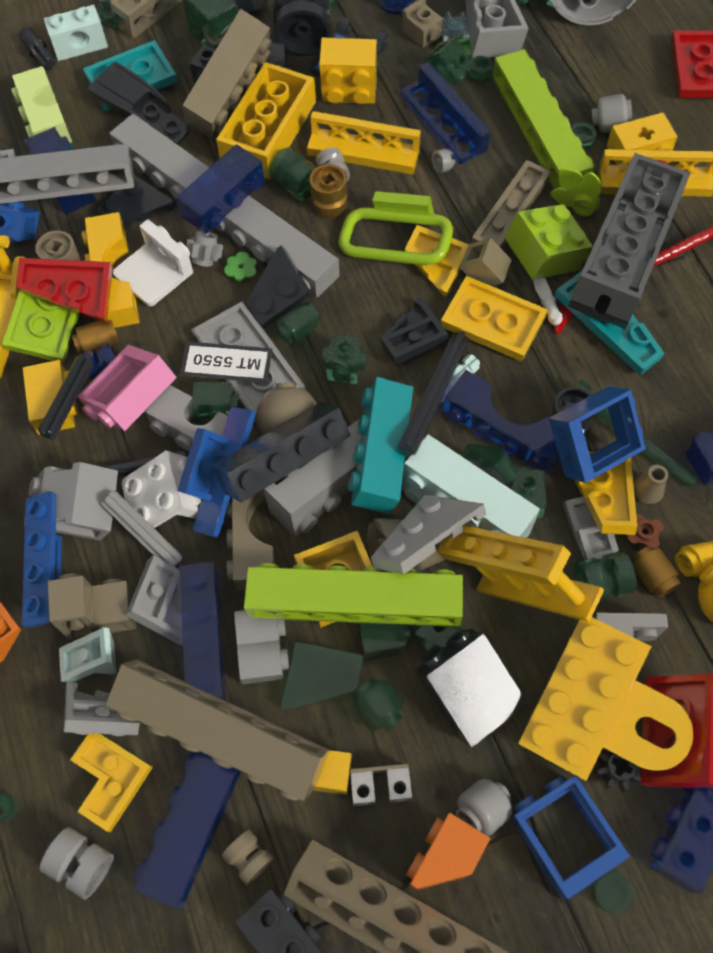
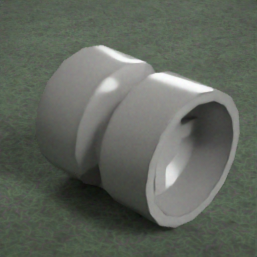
M67 827L54 839L47 849L40 864V871L56 882L66 880V888L86 900L95 892L112 865L114 855L96 843L88 846L87 837L75 829Z

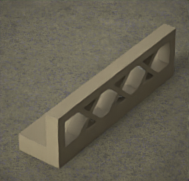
M112 0L110 5L111 10L125 20L127 36L134 39L182 0ZM158 3L156 9L153 10L155 4ZM140 17L139 22L134 25V21Z

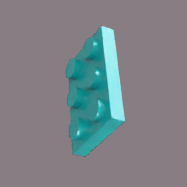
M155 40L83 68L89 84L100 76L113 62L120 63L152 85L156 90L178 82L175 71ZM99 100L105 111L112 109Z

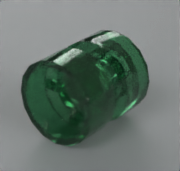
M287 147L278 152L273 158L269 167V176L282 187H286L285 189L297 200L303 201L311 196L310 175L317 167L311 162L306 161L295 149Z
M623 550L604 554L600 561L592 557L577 561L574 564L576 581L599 586L604 590L599 602L607 600L609 594L619 597L633 593L636 590L635 571L631 560Z

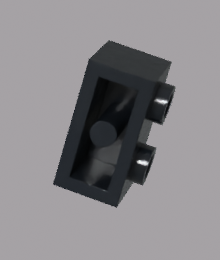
M270 889L235 922L258 953L323 952L318 945L323 940L309 921L304 925L299 922L293 914L298 907L289 897L283 896L284 890L278 895L275 890Z

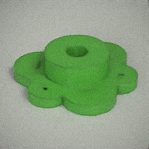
M239 252L235 257L231 256L227 259L228 265L224 271L228 277H234L236 281H243L244 278H253L256 275V259L250 258L248 253Z

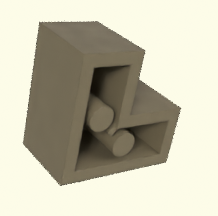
M75 573L61 575L57 580L48 581L49 621L69 640L82 638L103 627L109 628L111 633L137 629L136 621L125 616L134 591L127 581L121 579H108L103 581L102 585L92 586L83 575L80 576Z

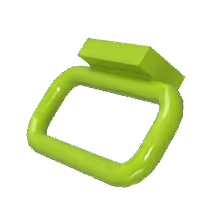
M375 191L372 200L374 208H358L352 211L344 220L339 235L338 244L340 250L346 256L416 265H433L440 262L446 256L453 236V226L445 216L435 214L430 196ZM362 219L438 226L442 230L436 250L428 254L359 247L350 244L354 225Z

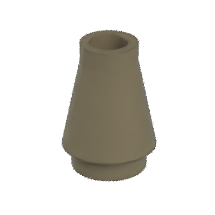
M653 465L648 471L635 479L633 482L634 495L640 502L654 504L664 497L666 480L668 478L666 468L661 465Z

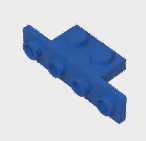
M232 407L222 436L206 429H196L177 490L178 492L202 499L193 527L195 532L215 538L219 535L230 496L225 494L212 465L246 446L256 415L252 410Z
M51 491L28 497L25 501L22 626L31 628L51 623L49 621L48 581L57 580L61 576L62 536L56 535V493Z

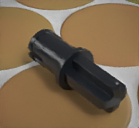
M23 28L19 32V37H21L19 39L27 47L28 54L36 59L41 66L47 70H52L56 60L48 51L46 42L39 39L32 28Z

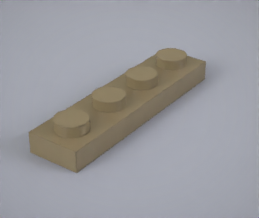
M526 160L473 235L471 244L492 238L502 249L507 242L504 236L517 212L528 210L550 179L551 171Z

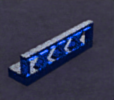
M429 62L419 66V81L401 89V96L442 144L453 152V156L460 164L488 151L490 130ZM422 90L426 95V99L415 98L412 94ZM427 108L438 109L441 112V116L429 115ZM442 125L454 127L457 130L456 134L444 132ZM457 143L469 144L472 149L462 153L457 147Z

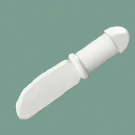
M546 278L533 280L542 306L548 309L549 322L553 325H559L563 319L562 313L559 312L555 302L556 299L552 296Z

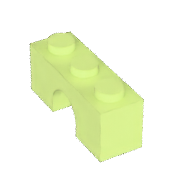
M41 66L12 75L16 87L11 89L17 104H23L18 109L24 123L29 122L30 124L25 126L30 141H37L41 152L72 142L44 67Z

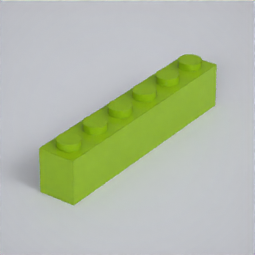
M525 49L495 57L492 78L540 165L551 171L549 181L553 188L561 187L559 171L562 168L575 169L583 176L588 172H593L594 165L592 159L584 152L579 137L574 135L568 118L563 116L557 99L552 97L547 88L546 80L541 78L534 60L530 59Z
M262 563L258 567H248L244 610L248 618L460 627L463 617V575H455V572L451 570H436L433 574L419 573L416 569H411L405 574L384 572V570L375 569L374 567L364 568L363 571H349L344 566H330L328 570H315L312 566L303 564L294 565L293 569L279 568V566L271 563Z

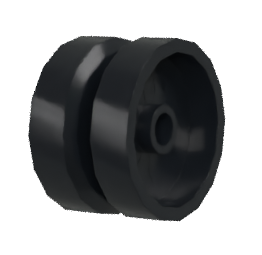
M274 0L273 32L275 41H285L286 52L299 57L312 56L321 52L322 38H331L329 0Z

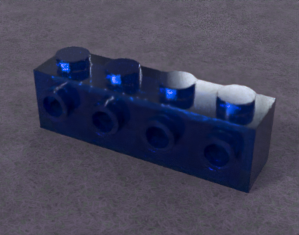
M682 787V790L686 793L680 804L675 803L666 819V822L670 824L665 837H658L650 852V856L654 858L650 869L691 894L702 893L713 870V788Z

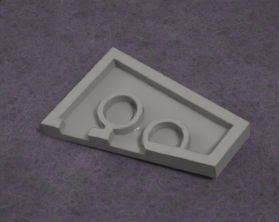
M424 495L371 556L374 568L405 574L436 552L435 545L447 536L452 538L458 536L463 532L462 525L472 518L476 521L486 515L484 504L437 497L435 495Z

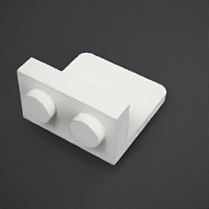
M147 219L139 226L145 245L113 270V274L117 280L130 282L134 295L147 306H154L193 274V269L189 259L191 254L188 248L182 242L176 243L164 227L160 225L157 227Z
M165 451L122 480L121 485L125 500L153 528H156L175 515L197 518L202 499L177 491L188 458L186 456Z

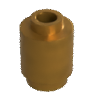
M112 319L108 320L107 323L98 320L75 328L77 334L72 335L78 353L84 351L86 357L114 348L113 344L120 342Z
M648 546L633 556L636 562L631 567L649 592H654L658 598L670 593L681 584L677 578L679 573L660 548L652 550Z

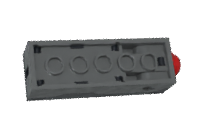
M634 153L569 302V308L626 329L641 299L690 172L670 166L665 161L654 160Z

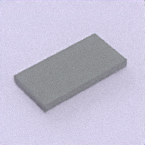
M242 301L191 329L194 338L200 343L273 348L267 383L224 379L245 409L256 413L259 401L266 392L276 389V383L295 382V388L305 389L302 381Z

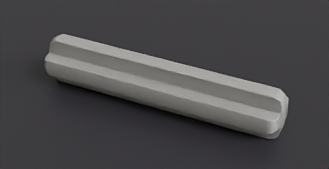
M112 491L103 499L102 506L153 555L174 567L182 560V555L116 491Z

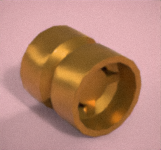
M333 164L318 166L310 175L312 209L317 216L323 219L338 218L347 209V176L339 166Z

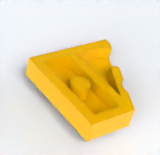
M416 225L405 251L425 254L432 253L438 246L441 234ZM453 238L446 256L440 262L433 265H416L445 297H448L461 270L460 265L469 245Z

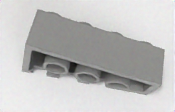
M359 420L348 427L351 435L349 438L307 462L300 469L289 473L278 485L273 483L264 489L269 513L295 538L302 532L308 533L317 524L318 518L325 511H333L341 502V497L348 492L351 475L353 472H356L357 463L353 462V454L356 444L360 443L361 434H357Z

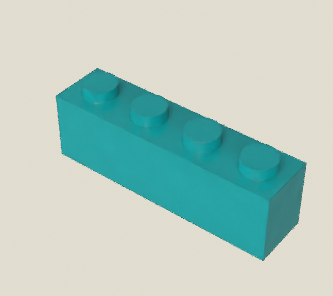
M376 377L372 386L365 388L361 400V406L365 407L364 415H361L357 426V434H361L360 443L356 444L353 454V462L357 463L356 472H353L348 486V491L353 492L351 505L390 514L400 501L405 456L403 451L398 449V444L409 424L413 386Z

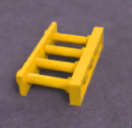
M462 525L463 532L455 538L450 536L444 538L437 550V553L443 559L474 566L483 575L476 588L480 593L579 620L590 621L604 592L602 587L570 580L562 570L571 553L563 545Z

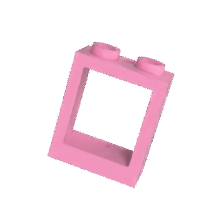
M127 345L78 395V398L85 405L82 410L94 421L99 419L108 428L115 426L126 431L177 377L159 355Z

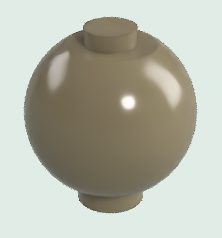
M295 382L276 383V389L266 392L257 406L256 422L262 435H265L317 404L316 401L305 389L295 388Z

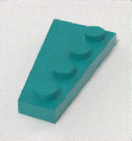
M582 271L556 290L555 297L639 376L661 360L664 355L663 350L644 323H639L634 315H632L626 329H623L568 307Z

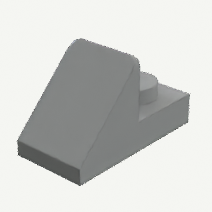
M597 612L593 617L633 638L636 636V639L640 641L656 640L668 628L667 614Z

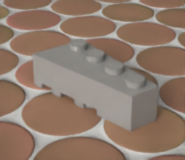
M465 0L472 59L497 57L522 49L529 28L515 0Z

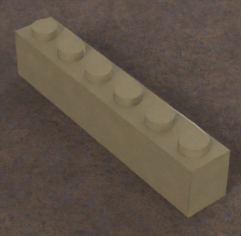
M138 659L121 664L106 702L107 706L117 710L116 714L119 717L129 721H140L148 725L150 732L159 736L175 738L180 741V745L189 751H201L212 756V761L219 766L225 768L234 767L245 772V777L252 782L258 784L267 783L278 788V792L290 800L300 799L304 801L313 792L329 753L327 748Z

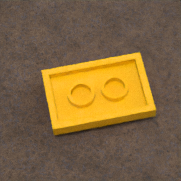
M466 276L442 317L441 324L444 329L457 334L459 331L465 332L464 336L470 340L522 362L547 315L548 309Z

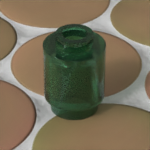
M310 302L298 303L276 321L278 326L276 332L285 343L291 342L296 344L318 326L317 323L321 320V316Z

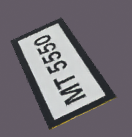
M186 341L180 376L267 383L273 348Z

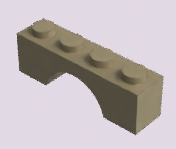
M264 489L243 502L232 498L227 506V516L232 518V529H227L228 549H233V560H227L228 580H233L237 591L246 590L248 567H258L262 563L276 565L273 546L259 541L252 535L249 529L253 513L266 501Z

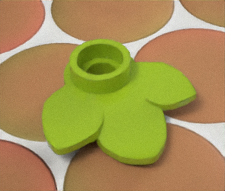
M572 168L560 169L559 181L561 187L552 190L551 196L559 204L572 207L574 212L581 216H590L597 211L600 206L599 195L602 191V184L598 176L593 172H588L583 176L579 171Z

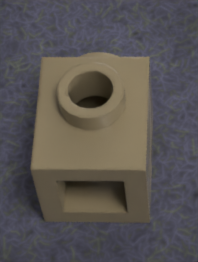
M488 238L468 245L460 269L467 276L494 286L504 282L512 260L492 238Z

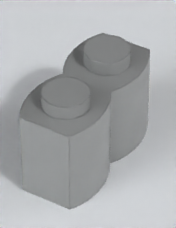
M245 610L234 611L239 674L242 685L284 679L283 670L289 669L288 650L281 649L280 636H286L285 620L248 618Z

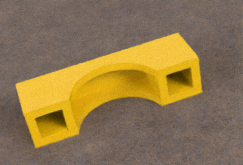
M119 212L85 218L86 230L82 231V238L85 247L89 248V253L85 254V261L110 262L113 266L120 257L129 253L126 230ZM112 277L107 321L112 319L115 328L140 323L137 302L130 282L120 281Z

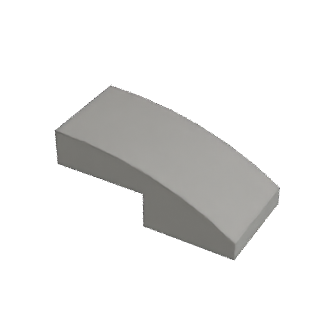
M583 497L562 503L575 540L587 563L620 554L614 534H602Z

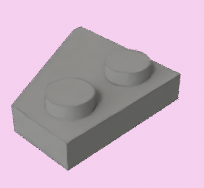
M67 681L64 732H72L79 735L89 733L111 734L114 736L138 735L140 721L123 719L116 714L117 710L106 705L110 693L97 690L94 696L77 691L78 683Z

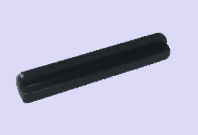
M81 355L76 357L38 428L42 437L50 440L57 437L93 368L91 359Z

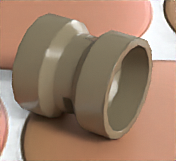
M247 830L240 835L222 854L223 859L228 865H234L239 870L238 877L246 886L262 874L274 860L267 850H263L257 845V838L251 830Z

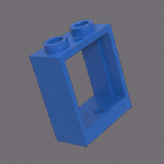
M608 386L548 418L565 477L586 483L646 449L643 430L639 424L635 408L636 403L631 389ZM608 407L616 441L589 455L581 421Z
M563 775L556 778L545 786L548 794L537 801L533 795H530L514 806L518 813L510 818L561 900L569 899L630 857L576 775L566 781ZM568 793L605 851L563 879L526 819Z

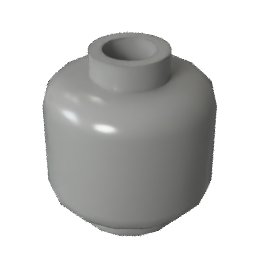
M624 94L599 98L597 108L592 109L593 126L599 125L600 131L606 134L611 133L612 126L633 121L631 99L626 100Z
M488 779L477 780L458 797L457 818L486 836H490L511 817L510 793L499 782L494 783Z

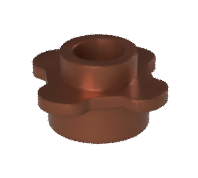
M636 514V535H627L628 542L639 548H646L648 546L652 550L658 548L660 545L658 537L659 533L664 529L663 523L660 520L652 521L645 519L641 514ZM642 530H647L648 534H643Z

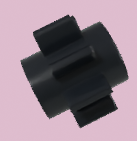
M609 750L610 757L602 753L599 754L597 760L602 765L601 769L595 772V776H603L607 781L605 789L618 784L621 792H626L629 790L627 780L633 783L641 781L640 776L635 773L637 765ZM617 761L622 763L621 771L624 772L619 776L614 773L616 770L614 763Z

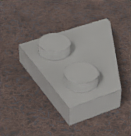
M155 555L149 558L125 616L180 646L186 643L189 638L188 631H184L182 614L186 612V605L182 594L184 586L182 571Z

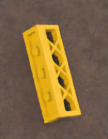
M312 112V134L307 146L308 156L317 157L321 151L327 148H337L341 151L344 162L414 174L419 156L421 130ZM319 123L328 124L332 129L319 128ZM345 129H355L359 134H350ZM372 134H382L385 139H377ZM399 139H412L413 145L402 143Z
M604 150L598 170V178L602 184L600 194H617L633 155L637 153L654 160L665 161L666 163L679 161L680 163L673 167L690 172L682 196L712 197L713 151ZM610 160L623 161L619 165H608ZM699 162H708L707 167L693 166Z

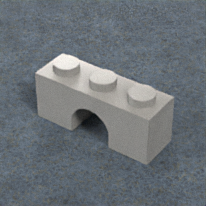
M171 385L145 411L150 422L149 427L156 434L162 437L168 435L174 438L175 442L187 451L191 449L197 428L206 429L222 436L228 418L227 415L218 411L215 417L205 425L191 424L192 418L197 413L193 397Z

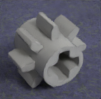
M197 231L195 237L191 236V239H187L186 247L192 257L191 262L194 264L212 266L213 261H218V258L222 256L223 245L217 243V235L213 233Z

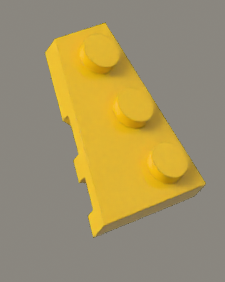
M631 458L586 483L575 480L602 534L636 535L637 516Z

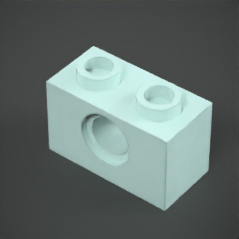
M94 5L44 18L58 61L108 47Z

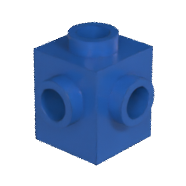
M24 201L0 204V234L8 236L10 242L36 239L40 211L25 206Z

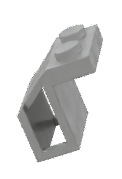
M83 462L73 463L72 469L69 470L52 466L45 467L38 477L32 478L29 496H35L48 491L56 493V532L101 541L111 531L113 517L102 506V501L109 493L116 491L118 471Z

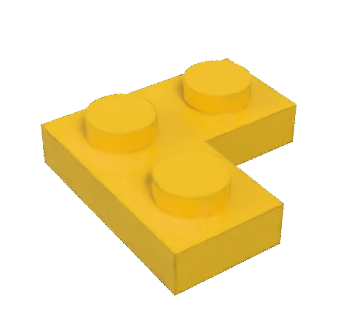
M89 733L70 760L99 778V780L78 810V813L111 833L153 767L103 735Z

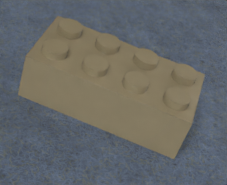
M240 9L182 105L185 123L212 140L215 139L217 134H220L228 121L227 117L231 110L234 111L243 98L240 96L245 87L249 88L257 76L254 72L258 65L263 66L271 51L268 50L271 45V40L269 39L270 27Z

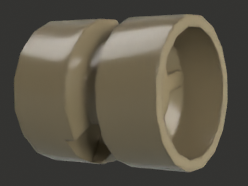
M50 231L42 235L36 243L35 248L39 259L82 261L72 237L64 231Z

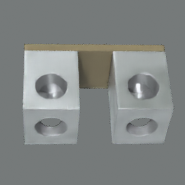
M408 764L350 769L354 806L375 804L373 774L387 773L390 803L412 800ZM401 784L405 787L406 791L403 794H397L394 791V786ZM360 788H367L370 793L367 797L362 798L358 796L357 792Z

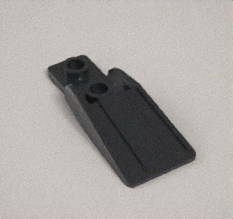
M113 62L88 86L89 93L123 117L128 118L132 114L136 115L177 145L190 133V127L172 113L166 99L152 85L118 62Z

